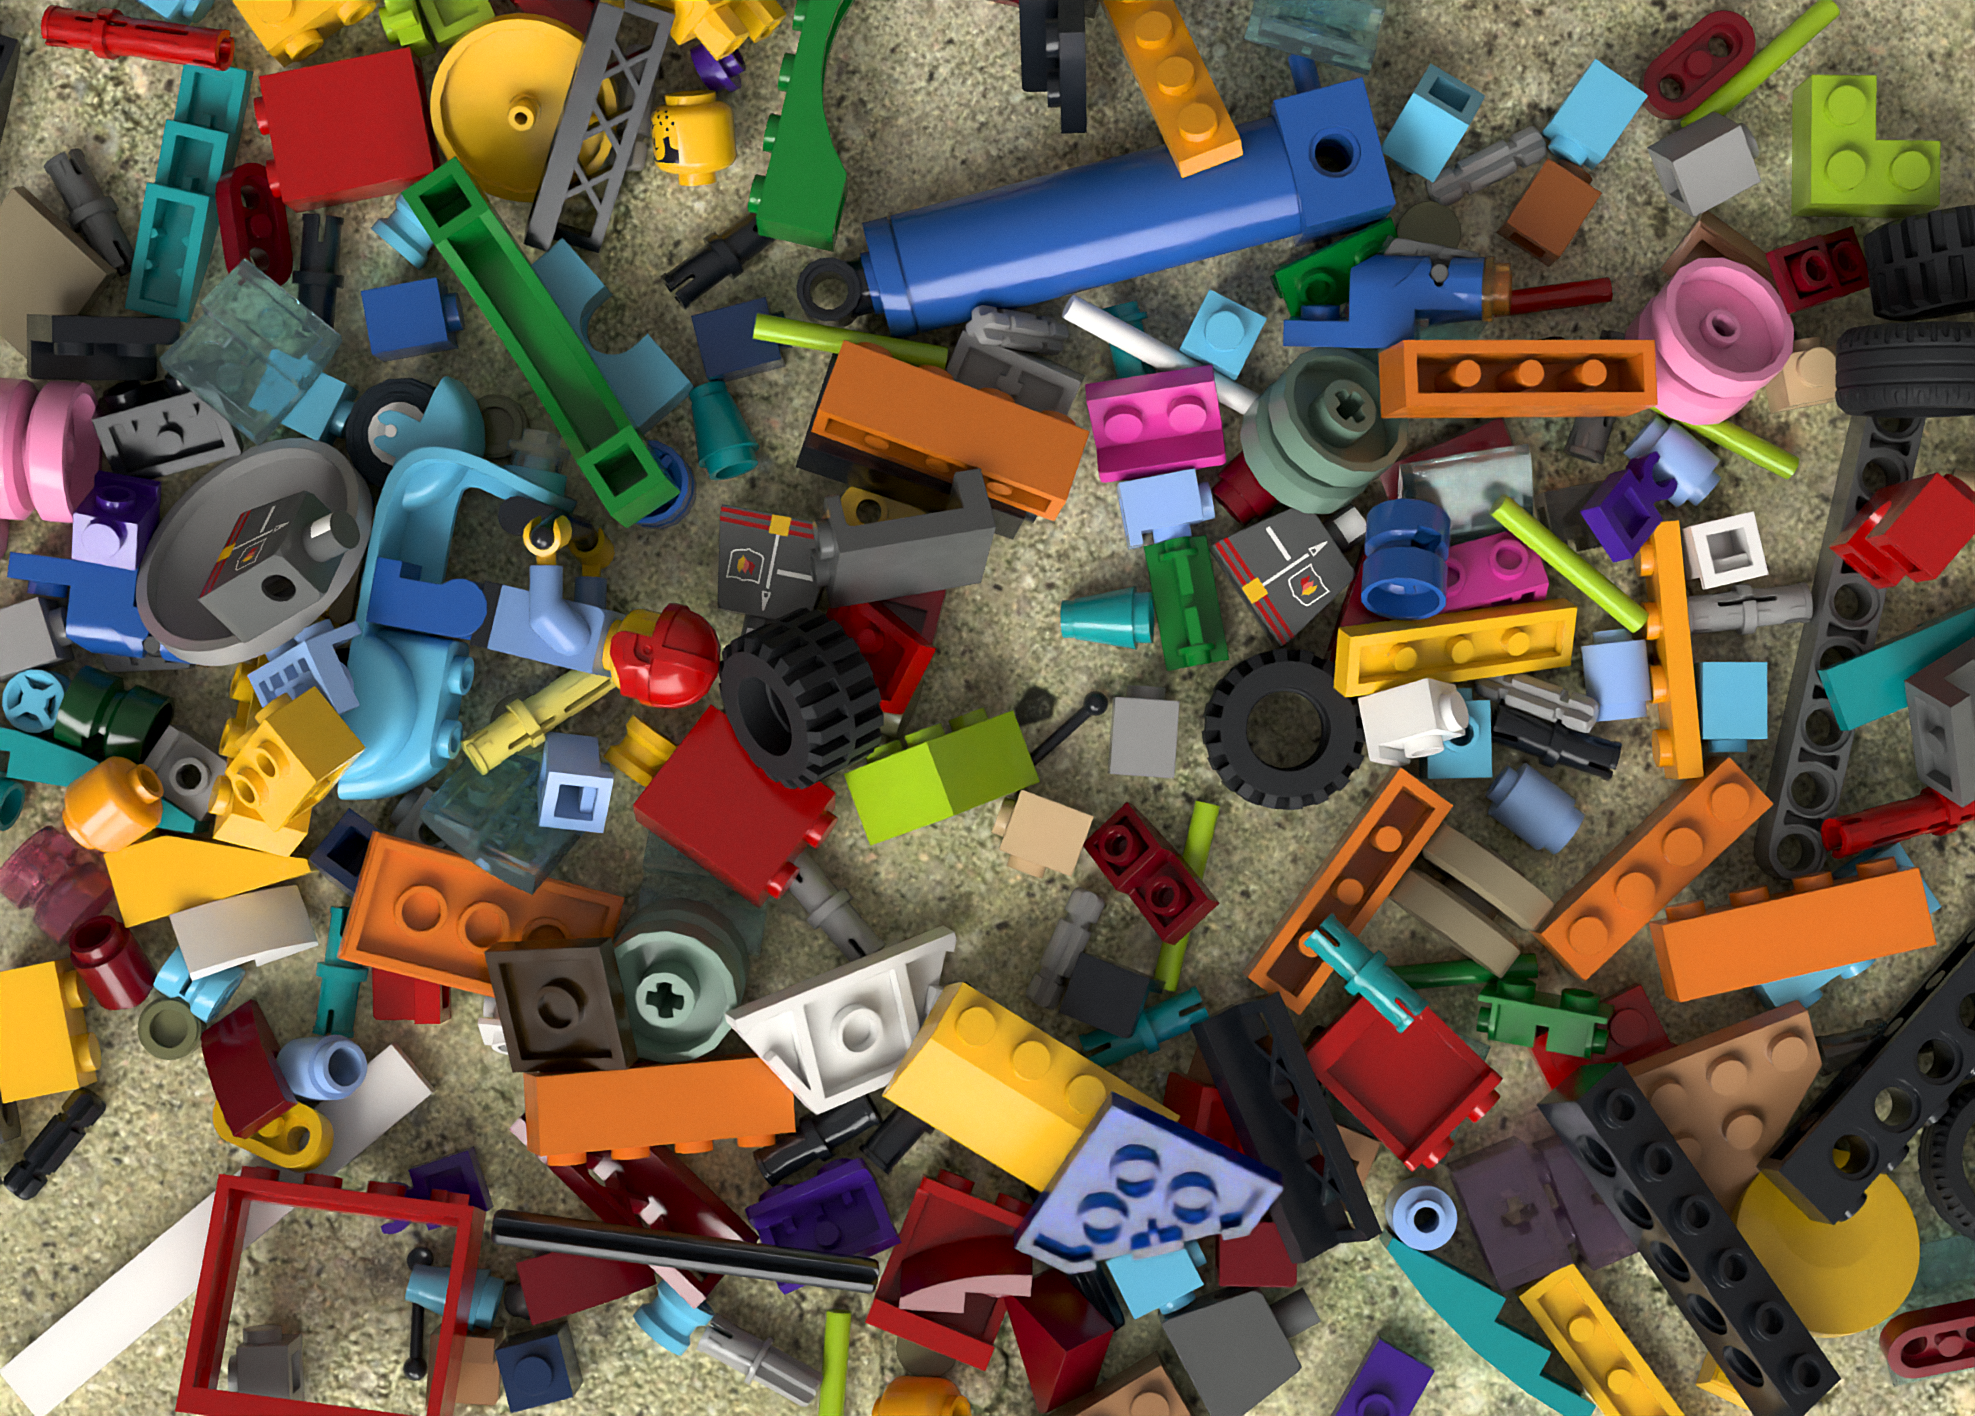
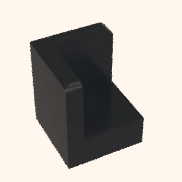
M1080 952L1058 1013L1121 1038L1129 1039L1134 1035L1149 992L1162 994L1166 981L1107 958Z

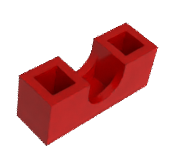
M1938 472L1880 488L1832 542L1829 548L1876 589L1894 587L1905 575L1915 583L1934 580L1975 534V492L1954 475L1945 474L1943 477Z

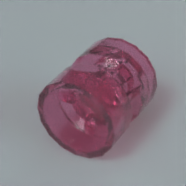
M47 825L28 838L0 868V894L18 910L32 908L34 910L33 924L58 946H64L69 942L72 932L80 924L98 916L115 896L111 878L93 862L80 864L77 861L78 848L53 825Z

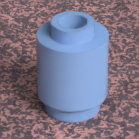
M1658 414L1641 429L1623 451L1629 459L1655 451L1658 452L1660 459L1654 465L1652 471L1654 481L1659 482L1675 478L1678 483L1674 495L1667 500L1677 508L1686 500L1697 506L1721 479L1713 471L1720 462V459L1676 421L1673 420L1668 424Z
M1627 628L1592 632L1594 645L1581 646L1586 696L1594 698L1600 704L1596 722L1647 717L1646 701L1652 700L1646 639L1632 640V632Z
M1524 763L1516 771L1510 766H1506L1495 778L1485 794L1492 801L1488 809V815L1534 849L1540 850L1544 847L1553 855L1557 854L1570 841L1585 816L1584 813L1574 807L1576 799L1527 763Z
M342 1035L293 1039L281 1049L276 1059L296 1101L299 1102L346 1098L362 1084L367 1073V1060L364 1052L352 1040Z
M1409 1178L1395 1185L1388 1194L1385 1203L1387 1222L1395 1234L1407 1246L1417 1250L1428 1251L1441 1247L1452 1237L1457 1225L1456 1207L1451 1198L1437 1184L1425 1178ZM1423 1207L1433 1208L1432 1216L1426 1223L1419 1226L1414 1225V1215L1419 1209Z

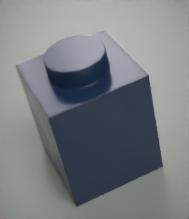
M766 297L692 315L691 319L708 381L728 382L786 367L782 350L793 348V346L752 339L757 313L786 318L784 311L772 313Z
M349 808L308 859L328 881L353 898L372 831H382Z
M568 1320L506 1336L495 1349L510 1413L573 1398L583 1384Z

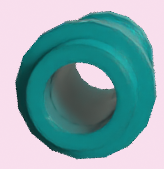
M1131 301L1102 309L1145 333L1142 320L1148 318L1147 312H1140L1138 301ZM1109 343L1117 376L1116 379L1156 373V369L1153 366Z

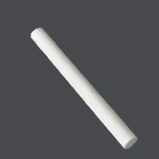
M1076 295L1069 299L1063 310L1062 318L1162 372L1205 366ZM1213 370L1219 402L1244 415L1259 394Z

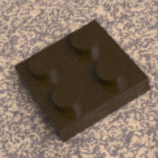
M611 937L496 942L484 952L513 1073L627 1070L638 1060Z

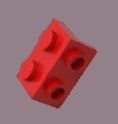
M879 601L832 609L829 607L826 613L829 621L834 619L844 628L847 636L854 639L864 659L868 661L873 672L875 684L879 688L882 700L879 703L882 711L903 715L937 648Z

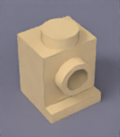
M1820 336L1793 341V352L1783 369L1765 386L1770 414L1836 401V345L1825 347L1824 339L1821 340Z

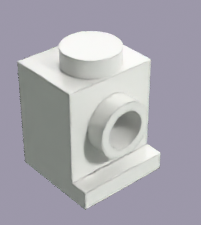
M1754 511L1680 529L1685 581L1700 578L1702 589L1704 590L1769 574Z
M1425 678L1358 698L1369 759L1372 762L1396 767L1410 764L1409 758L1425 757L1440 753L1444 750L1443 741L1466 735L1465 728H1467L1469 723V715L1466 703L1461 694L1456 690V685Z

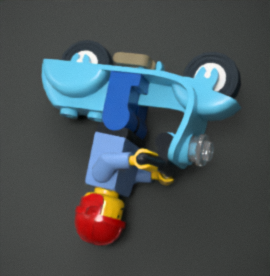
M449 376L443 377L437 387L413 378L387 379L365 391L353 405L346 423V449L353 466L370 484L382 488V492L376 506L371 536L369 537L363 557L350 581L329 608V616L333 622L338 624L350 623L355 615L360 583H362L355 619L362 633L352 639L350 648H341L335 651L339 661L351 673L354 682V694L360 706L340 717L366 747L338 781V797L341 800H378L406 793L430 780L447 766L449 759H454L457 756L461 747L460 741L463 738V726L461 721H458L462 695L468 693L473 682L474 661L472 657H469V646L467 643L437 638L435 635L469 640L470 645L590 674L611 677L615 685L620 689V695L638 699L641 704L655 708L677 709L694 704L709 692L718 676L721 646L716 631L703 616L691 611L687 605L669 603L662 613L648 609H634L627 615L606 609L607 579L601 577V570L612 562L615 555L614 545L601 528L598 529L597 533L589 519L573 514L578 502L565 495L568 477L562 475L564 461H571L572 454L570 450L560 447L562 436L545 431L523 429L521 440L508 439L506 449L512 451L510 465L501 466L483 459L485 451V423L478 403L463 382ZM468 488H479L505 500L498 512V520L501 527L510 534L523 537L525 546L536 555V565H530L529 591L486 580L485 583H480L468 579H452L444 583L458 507L464 491ZM566 544H568L571 553L582 565V576L575 577L574 601L563 599V566L556 565L557 551Z

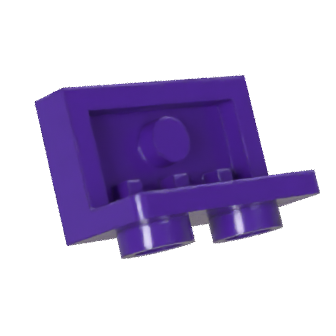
M861 1157L853 1160L841 1158L831 1161L817 1171V1176L795 1186L783 1184L773 1187L760 1195L758 1198L759 1202L745 1208L748 1221L757 1230L762 1244L868 1258L902 1243L876 1176ZM776 1282L784 1295L806 1286Z

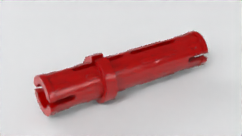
M50 5L44 11L41 20V35L43 39H47L46 45L84 49L94 52L98 58L116 60L120 56H132L147 60L194 65L226 71L231 66L234 58V38L230 37L231 32L226 29L202 28L151 19L131 18L130 16H124L118 9L106 7L95 12Z
M1928 786L1921 790L1920 795L1912 798L1897 800L1864 809L1860 812L1826 819L1821 828L1822 842L1827 852L1833 850L1831 854L1833 858L1842 859L1861 851L1901 842L1923 834L1931 833L1935 836L1951 834L1958 829L1959 825L1975 820V800L1965 807H1961Z

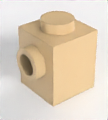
M1021 789L1016 801L1004 797L991 833L1003 837L999 850L1010 854L1006 866L1041 879L1046 868L1072 877L1094 816Z

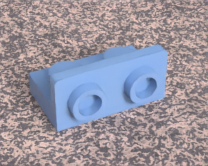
M330 619L323 620L304 628L293 639L265 653L269 662L247 675L262 708L284 693H287L294 700L314 686L339 716L360 706L354 694V682L351 673L339 661L334 650L362 633L357 621L334 629Z

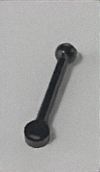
M1092 691L1088 693L1084 698L1083 707L1030 753L1034 767L1088 718L1105 713L1108 708V699L1102 692Z
M423 1246L414 1248L407 1256V1265L410 1270H413L416 1263L432 1266L434 1262L432 1251ZM413 1302L410 1357L403 1364V1373L409 1380L419 1381L426 1376L428 1371L427 1362L422 1358L425 1307Z

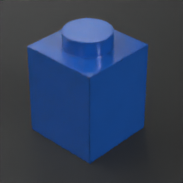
M437 277L361 291L372 355L383 362L459 349L456 331L465 329L461 301L458 293H449L448 287Z

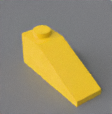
M157 827L121 851L103 854L125 928L146 924L196 906L241 895L319 871L308 859L311 855L292 852L287 858L212 838L182 833L161 836Z

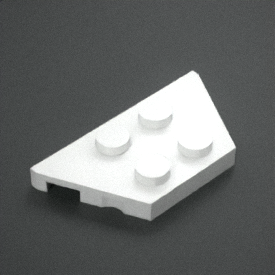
M940 926L727 1011L724 1013L726 1022L805 1107L818 1115L889 1084L944 989L939 986L946 951L954 952L957 941L955 932L945 926Z

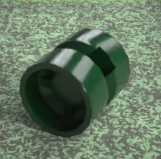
M85 665L75 675L64 694L54 726L55 740L87 754H94L102 748L104 749L106 759L116 756L127 758L137 765L143 764L167 727L172 723L175 709L174 698L142 685H135L130 690H125L123 678Z

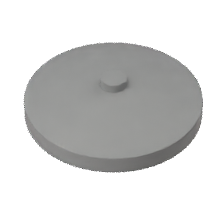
M287 438L266 442L243 451L241 455L231 457L216 466L194 483L171 507L146 547L137 576L136 602L140 618L148 632L179 659L202 666H222L244 662L272 651L301 633L304 628L312 624L327 610L340 595L363 557L370 537L373 518L372 498L365 479L336 448L327 443L307 438ZM302 491L313 493L332 513L342 510L350 514L358 525L360 541L355 548L345 552L327 593L318 602L251 641L243 643L198 600L240 514Z

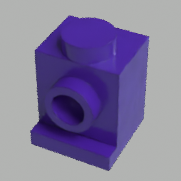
M98 470L94 477L93 489L73 512L71 559L135 571L141 564L146 547L159 526L162 482Z

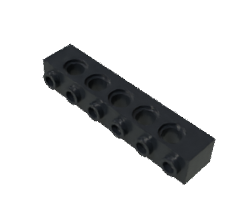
M1975 921L1755 1166L1810 1220L1835 1225L1838 1221L1844 1222L1855 1215L1866 1202L1867 1194L1864 1191L1880 1173L1887 1174L1905 1159L1909 1152V1146L1907 1145L1909 1140L1922 1126H1930L1939 1120L1951 1105V1099L1948 1096L1964 1079L1969 1080L1975 1077V1015L1971 1024L1966 1027L1959 1014L1960 1004L1966 996L1972 1000L1975 1007ZM1925 1042L1931 1047L1934 1056L1932 1067L1926 1074L1920 1070L1917 1062L1918 1051ZM1886 1089L1892 1100V1109L1889 1116L1884 1121H1881L1875 1111V1101L1878 1094ZM1844 1136L1850 1145V1157L1848 1162L1839 1169L1834 1163L1832 1151L1836 1141Z
M1621 1062L1580 1065L1536 1104L1754 1416H1804L1841 1380L1837 1371Z

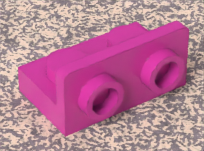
M1212 364L1085 384L1086 402L1096 445L1098 473L1101 482L1134 480L1140 477L1194 468L1198 470L1226 463L1223 425Z
M1510 531L1449 547V556L1445 561L1448 566L1446 606L1438 614L1543 601L1546 599L1549 580L1541 557Z

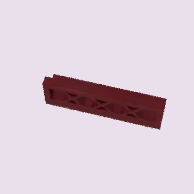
M524 1113L509 1130L527 1146L526 1115ZM666 1145L650 1146V1157L630 1160L611 1159V1150L586 1152V1163L570 1166H548L547 1156L540 1157L536 1155L605 1223L644 1228L635 1219V1213L640 1215L650 1225L651 1229L755 1243L760 1239ZM588 1169L593 1170L604 1181L605 1186L600 1185L589 1174ZM649 1265L693 1309L698 1307L724 1277L723 1274L697 1271L703 1277L700 1282L686 1269Z

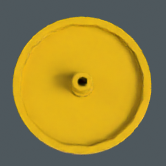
M530 13L505 14L485 20L466 31L456 40L448 50L435 75L431 90L430 114L438 144L448 161L456 156L475 177L483 191L493 196L516 202H533L584 39L580 32L561 21ZM613 76L602 81L597 96L607 116L619 111L618 91ZM594 111L592 112L589 125L599 121ZM618 124L613 126L615 132H617ZM605 131L583 141L578 157L588 175L599 170L612 147ZM575 170L570 184L580 180Z
M1833 1149V1160L1839 1169L1848 1162L1850 1153ZM1762 1172L1751 1181L1733 1210L1731 1221L1813 1337L1837 1338L1867 1330L1891 1316L1911 1291L1916 1279L1920 1259L1918 1228L1905 1196L1886 1174L1880 1173L1864 1191L1867 1194V1199L1861 1209L1844 1222L1838 1221L1835 1225L1810 1220Z

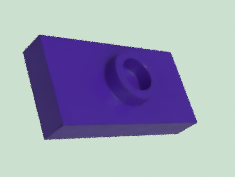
M1376 1335L1331 1416H1409L1435 1371L1428 1364Z

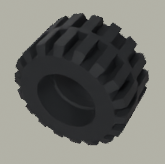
M1975 204L1930 211L1894 220L1877 227L1863 237L1874 316L1890 321H1912L1975 312Z
M799 608L731 640V643L725 646L722 651L723 660L720 661L718 671L721 680L719 689L724 702L725 713L735 732V736L748 753L750 759L758 768L761 767L766 775L776 783L780 781L786 788L796 789L797 787L800 789L807 788L869 756L874 752V747L879 745L882 737L880 727L884 725V713L880 707L879 702L882 700L879 688L873 678V672L852 637L849 638L844 628L834 619L829 621L825 613L816 609L810 612L808 608Z
M1273 649L1253 655L1239 662L1218 681L1212 690L1213 694L1209 703H1206L1203 714L1205 724L1202 731L1203 744L1207 748L1209 755L1207 759L1212 770L1217 772L1222 779L1221 782L1230 791L1235 792L1242 799L1255 805L1271 809L1298 810L1306 806L1318 805L1328 800V796L1337 790L1341 791L1351 781L1348 779L1354 769H1359L1364 756L1361 755L1366 739L1358 697L1345 698L1333 688L1335 663L1329 659H1321L1315 656L1314 652L1302 649ZM1279 691L1293 692L1305 697L1315 707L1321 722V738L1314 754L1300 765L1289 768L1275 767L1262 761L1252 750L1247 738V721L1253 707L1265 696Z

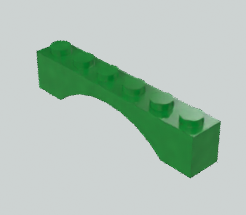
M797 0L792 30L801 32L796 54L786 52L782 60L778 79V91L786 92L781 115L774 113L769 115L763 140V151L771 153L766 176L755 175L748 201V212L757 214L756 222L758 233L761 236L834 252L848 194L847 173L833 146L826 122L823 90L827 61L838 29L855 0Z
M456 156L401 192L436 248L472 296L523 372L567 444L576 463L610 515L625 528H629L680 494L681 491L475 177Z

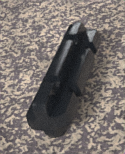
M85 1087L73 1091L61 1106L64 1112H60L58 1115L55 1114L23 1153L26 1159L16 1162L4 1176L3 1184L10 1192L24 1201L34 1198L48 1182L46 1175L56 1172L86 1135L84 1128H88L90 1125L93 1126L106 1110L105 1102L95 1092Z

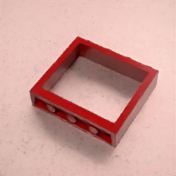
M242 1166L240 1176L219 1174L175 1412L204 1416H413L217 1390L251 1202L457 1228L426 1415L453 1416L486 1217L485 1211L468 1205L470 1195L432 1189L430 1200L406 1198V1186L377 1181H368L366 1192L343 1190V1178L315 1173H305L303 1184L279 1181L280 1170L260 1166Z

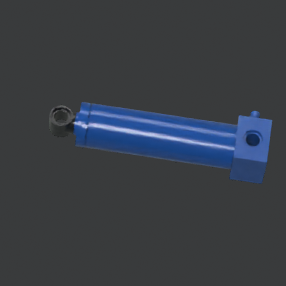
M1309 49L1295 51L1287 59L1297 94L1274 100L1267 117L1234 125L1242 144L1243 155L1182 178L1165 143L890 215V219H887L886 216L862 223L869 251L860 253L859 257L844 261L828 257L819 258L809 263L800 273L796 285L797 298L806 317L812 323L844 328L852 324L858 316L874 312L876 315L885 313L891 337L901 339L916 335L919 330L920 333L970 321L972 320V310L981 305L996 307L997 310H1012L1292 236L1295 247L1360 231L1369 224H1375L1386 219L1396 204L1363 77L1321 87L1312 51ZM1328 156L1338 162L1341 171L1329 172L1318 165L1315 157ZM826 279L840 280L848 287L846 300L835 309H823L813 302L815 288Z

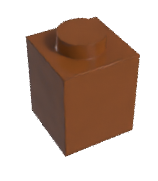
M1547 158L1537 169L1496 233L1550 267L1561 257L1602 192L1590 185L1593 181L1592 177L1578 165L1563 159L1557 164Z

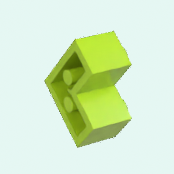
M1812 74L1793 90L1791 216L1905 218L1929 212L1940 205L1941 141L1876 140L1877 75Z
M984 707L948 720L952 732L946 735L941 723L904 736L909 747L908 749L903 750L899 739L874 748V752L865 757L867 765L844 773L870 846L955 816L1039 783L1040 780L1014 711L1012 710L988 719Z

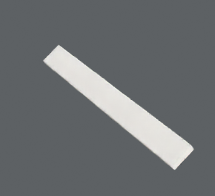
M394 1042L367 1064V1073L364 1081L350 1096L339 1100H324L314 1108L329 1119L334 1132L331 1152L320 1166L308 1172L298 1173L278 1166L259 1156H256L245 1166H260L280 1170L279 1181L303 1184L305 1173L334 1176L436 1090L400 1046ZM309 1131L300 1138L299 1150L306 1147L310 1138ZM242 1169L235 1173L234 1176H240ZM215 1191L0 1369L1 1376L34 1416H46L197 1290ZM251 1202L242 1252L295 1207Z

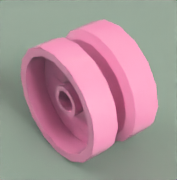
M1722 257L1698 258L1679 268L1663 285L1658 295L1651 298L1636 314L1625 332V340H1655L1658 405L1655 407L1670 418L1692 425L1719 424L1736 414L1753 398L1757 390L1766 386L1783 369L1793 352L1794 326L1780 295L1769 281L1746 265Z
M0 378V519L26 520L36 508L42 520L73 523V512L93 489L94 477L97 471H102L103 448L91 421L95 408L98 405V400L91 385L83 382L50 381L39 393L34 383L29 380Z

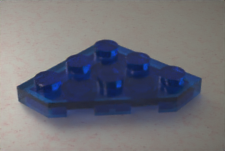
M1111 1091L1014 1232V1249L1072 1275L1096 1269V1261L1132 1253L1133 1260L1135 1261L1184 1250L1185 1241L1221 1234L1223 1241L1250 1235L1282 1191V1173Z

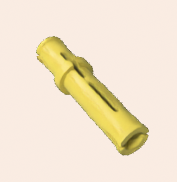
M571 669L535 695L528 697L524 701L517 698L506 705L507 712L496 718L495 721L461 740V746L475 768L484 776L517 751L519 752L528 745L535 748L546 741L544 736L546 733L609 693L616 685L611 677Z

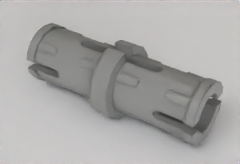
M1806 582L1752 589L1750 584L1747 583L1737 584L1732 587L1730 592L1686 596L1690 636L1736 630L1739 635L1754 634L1757 627L1797 622L1809 623L1813 614L1812 596Z
M805 848L793 863L800 868V871L789 887V890L810 914L807 918L808 923L814 930L821 927L849 962L882 950L887 944L880 940L849 903L853 896L846 888L839 891Z

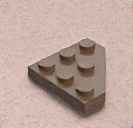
M1796 1000L1624 1067L1731 1219L1733 1210L1741 1195L1751 1181L1760 1173L1755 1166L1780 1139L1822 1067V1062L1808 1010Z

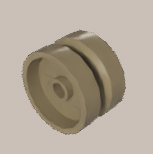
M1441 822L1422 848L1421 853L1428 864L1447 878L1445 882L1441 884L1421 870L1408 868L1387 897L1464 955L1494 975L1502 978L1521 952L1517 941L1493 921L1498 915L1523 931H1537L1555 904L1542 891L1524 878L1525 875L1505 858L1477 840L1474 842Z

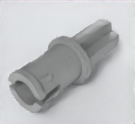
M719 1313L714 1315L710 1322L711 1326H707L696 1350L701 1353L705 1352L746 1375L744 1382L748 1385L755 1380L802 1407H807L812 1402L823 1380V1376L819 1371L772 1346L775 1340L769 1336L764 1341L722 1318V1315Z

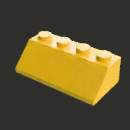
M964 982L945 985L882 1094L886 1099L1096 1227H1101L1147 1176L1180 1118L1178 1114Z

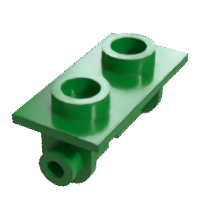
M1388 217L1375 224H1369L1364 229L1289 264L1286 262L1279 264V268L1274 270L1275 274L1270 276V280L1277 296L1280 299L1284 298L1290 317L1301 316V305H1341L1348 302L1351 268L1376 254L1384 255L1393 240L1398 238L1392 218Z
M1202 535L1191 538L1185 536L1165 540L1164 543L1143 546L1166 671L1229 660L1207 536Z
M1503 976L1498 978L1497 983H1487L1478 994V1001L1492 1003L1491 1008L1480 1007L1476 1031L1488 1033V1040L1533 1048L1537 1026L1549 1027L1546 1051L1591 1060L1593 1054L1604 1056L1606 1054L1609 1030L1598 1028V1023L1607 1025L1615 1011V1005L1601 1003V996L1592 991L1565 988L1562 989L1561 995L1536 991V983L1531 980Z

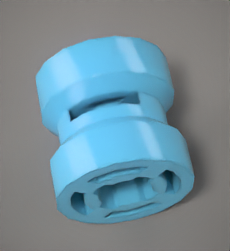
M178 946L161 968L155 979L154 987L169 998L181 997L190 1004L192 1014L205 1023H209L231 999L244 978L245 970L237 965L192 981L180 946Z

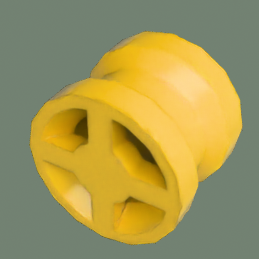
M632 715L625 725L627 734L620 744L610 746L603 757L646 788L679 745L641 718Z

